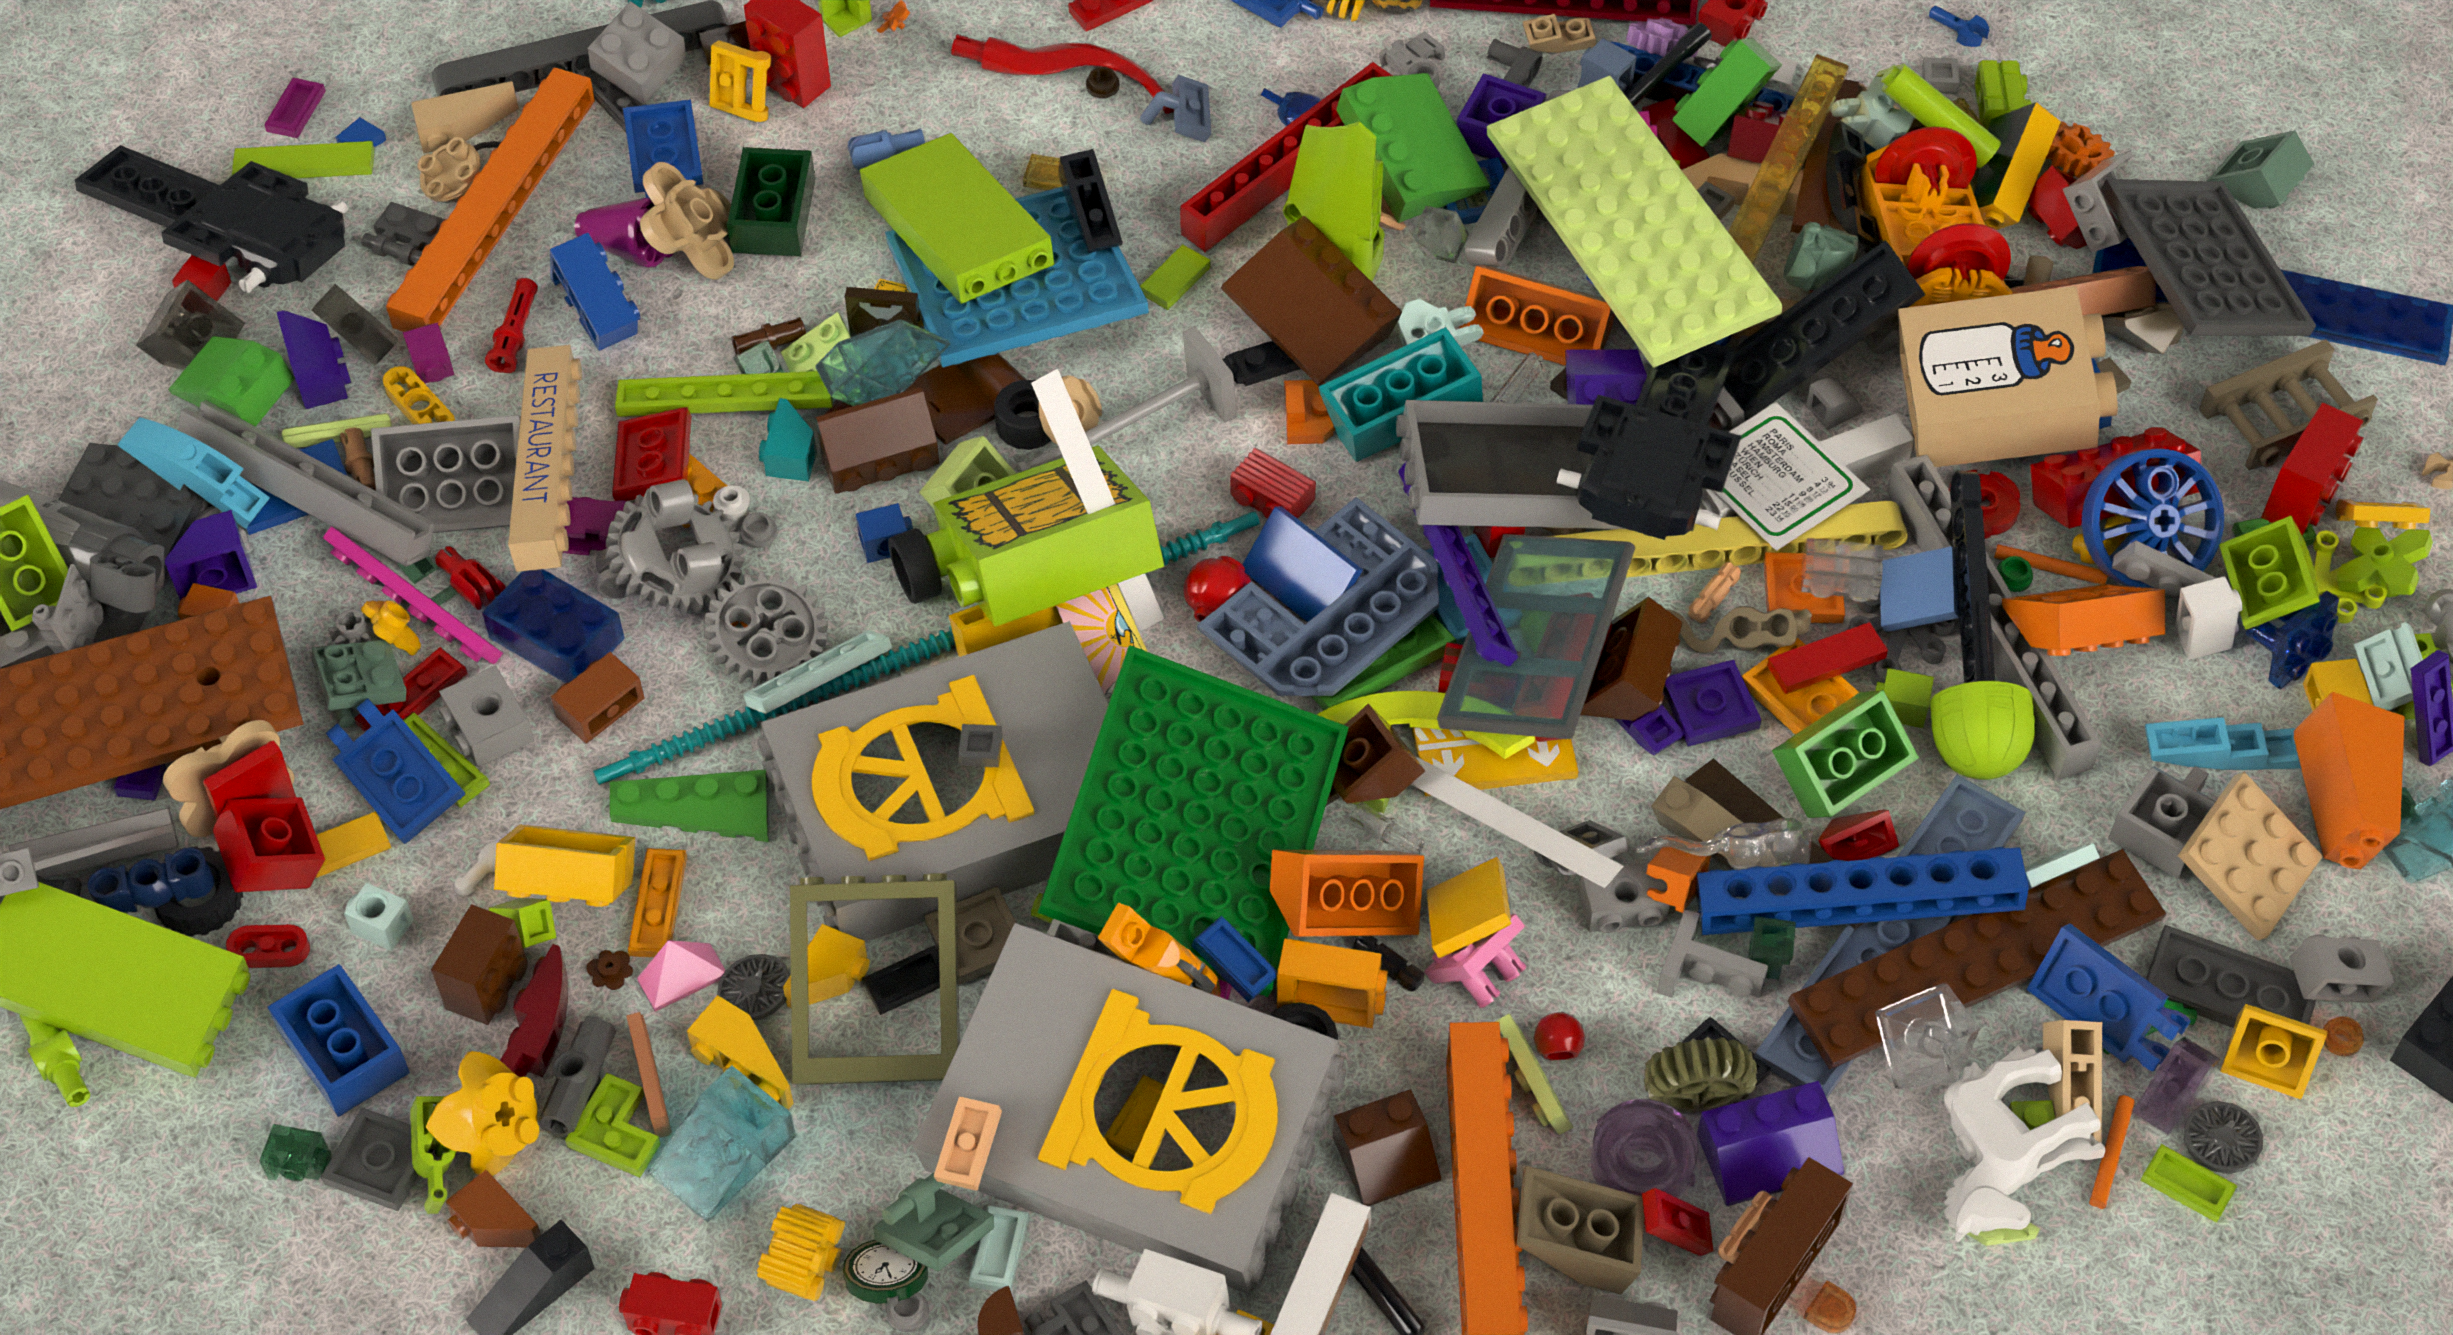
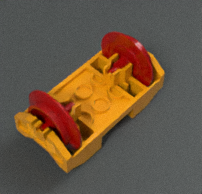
M1944 127L1921 128L1899 137L1891 144L1866 155L1867 163L1863 165L1858 179L1862 210L1876 218L1879 240H1886L1926 294L1909 307L2013 294L2012 290L2004 282L2011 263L2010 248L2005 238L1998 231L1984 225L1970 185L1977 166L1976 152L1971 142L1963 134Z

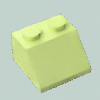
M984 436L960 442L919 493L934 509L933 502L1017 473Z

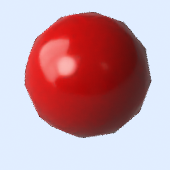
M1565 1012L1549 1013L1541 1018L1535 1028L1533 1037L1537 1051L1544 1059L1569 1060L1578 1057L1584 1048L1586 1038L1582 1024L1574 1015Z

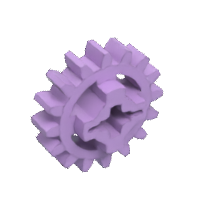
M1648 19L1647 23L1637 21V23L1631 22L1626 41L1629 42V45L1637 46V49L1664 57L1688 31L1686 26L1674 23L1669 19ZM1698 51L1695 52L1691 57L1694 58L1697 55Z

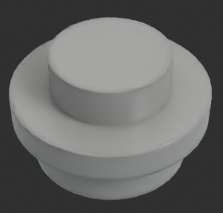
M761 512L752 513L744 519L740 527V536L742 541L750 547H765L776 539L777 526L774 520L767 514Z
M919 1292L901 1301H898V1296L890 1298L886 1306L888 1322L893 1328L902 1332H912L921 1328L929 1317V1305L926 1298Z

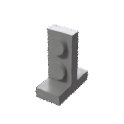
M1685 909L1660 973L1657 993L1672 998L1681 973L1684 972L1696 981L1702 983L1713 982L1728 987L1730 991L1737 995H1752L1759 998L1765 983L1768 965L1694 941L1701 914Z

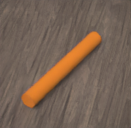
M1997 544L1994 556L1995 559L2003 561L2011 556L2022 557L2029 562L2031 568L2099 585L2106 584L2108 577L2097 568Z
M2126 1095L2118 1097L2105 1144V1154L2101 1158L2089 1201L2091 1206L2100 1209L2106 1208L2135 1103L2133 1098Z

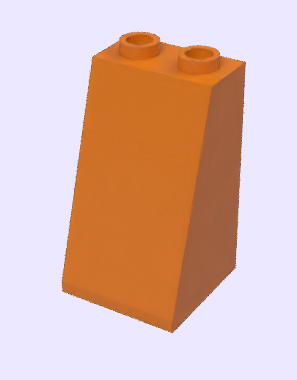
M2331 692L2294 730L2293 737L2323 858L2339 863L2347 868L2361 870L2400 834L2405 716L2335 692Z

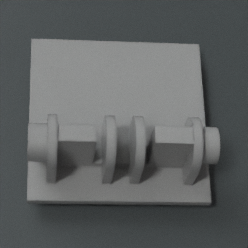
M70 564L57 606H47L44 604L36 606L33 610L32 620L41 630V634L47 644L57 654L94 644L93 640L97 628L103 621V609L101 604L91 598L86 580L82 578L75 565Z

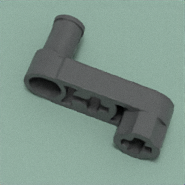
M1493 39L1487 52L1488 60L1511 67L1503 80L1529 87L1537 75L1543 59L1541 52L1524 46L1517 48L1498 39Z

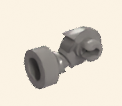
M2441 589L2429 597L2425 607L2428 618L2437 626L2435 633H2431L2435 647L2440 648V650L2448 648L2447 643L2453 641V590ZM2449 655V661L2453 664V658Z

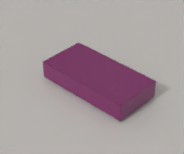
M293 77L264 124L266 132L298 139L326 92L324 84Z

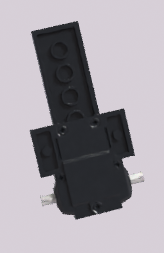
M120 145L75 179L76 191L166 227L161 232L163 243L218 266L223 265L232 256L236 257L238 266L243 268L248 274L239 281L240 288L243 291L247 290V293H250L257 285L267 288L271 284L283 285L294 281L302 283L345 247L343 214L348 211V207L343 201L340 203V200H337L333 205L328 206L307 199L305 197L309 193L306 182L253 161L246 164L224 183L218 185Z
M1711 343L1653 368L1651 366L1636 405L1597 395L1577 447V451L1590 454L1593 457L1589 460L1587 466L1584 467L1582 474L1561 468L1557 484L1577 489L1576 497L1578 502L1592 514V519L1642 533L1646 536L1665 540L1666 536L1685 535L1689 531H1693L1696 524L1718 530L1722 515L1701 509L1702 488L1722 493L1739 448L1741 435L1709 427L1708 425L1732 365L1736 349Z

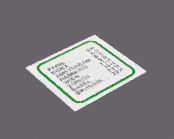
M1776 402L1729 431L1730 433L1741 435V440L1722 493L1714 492L1777 551L1871 489Z

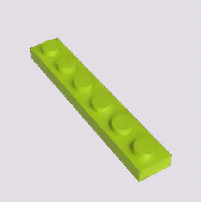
M833 370L622 379L618 380L615 410L618 417L647 416L683 407H688L690 414L776 410L779 398L787 399L794 409L833 408L835 378Z

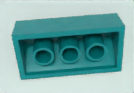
M1446 327L1319 386L1320 395L1337 435L1355 462L1361 461L1400 442L1401 437H1397L1396 423L1397 416L1404 414L1406 400L1483 402L1482 376Z

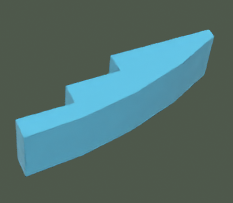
M2224 717L2145 724L2151 760L2221 770L2301 768L2293 737L2296 728L2263 731L2261 723L2226 725Z

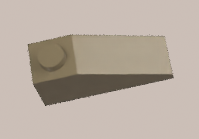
M1676 776L1672 777L1651 805L1661 826L1691 844L1713 850L1711 856L1733 870L1748 869L1754 866L1766 868L1778 852L1777 848L1709 796Z

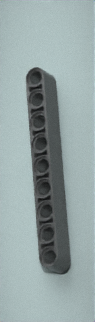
M713 0L650 14L684 37L686 52L701 48L698 33L729 25L722 4ZM609 24L440 64L432 72V80L437 97L511 81L513 82L515 92L539 87L543 79L548 77L554 67L576 73V71L590 64L587 48Z

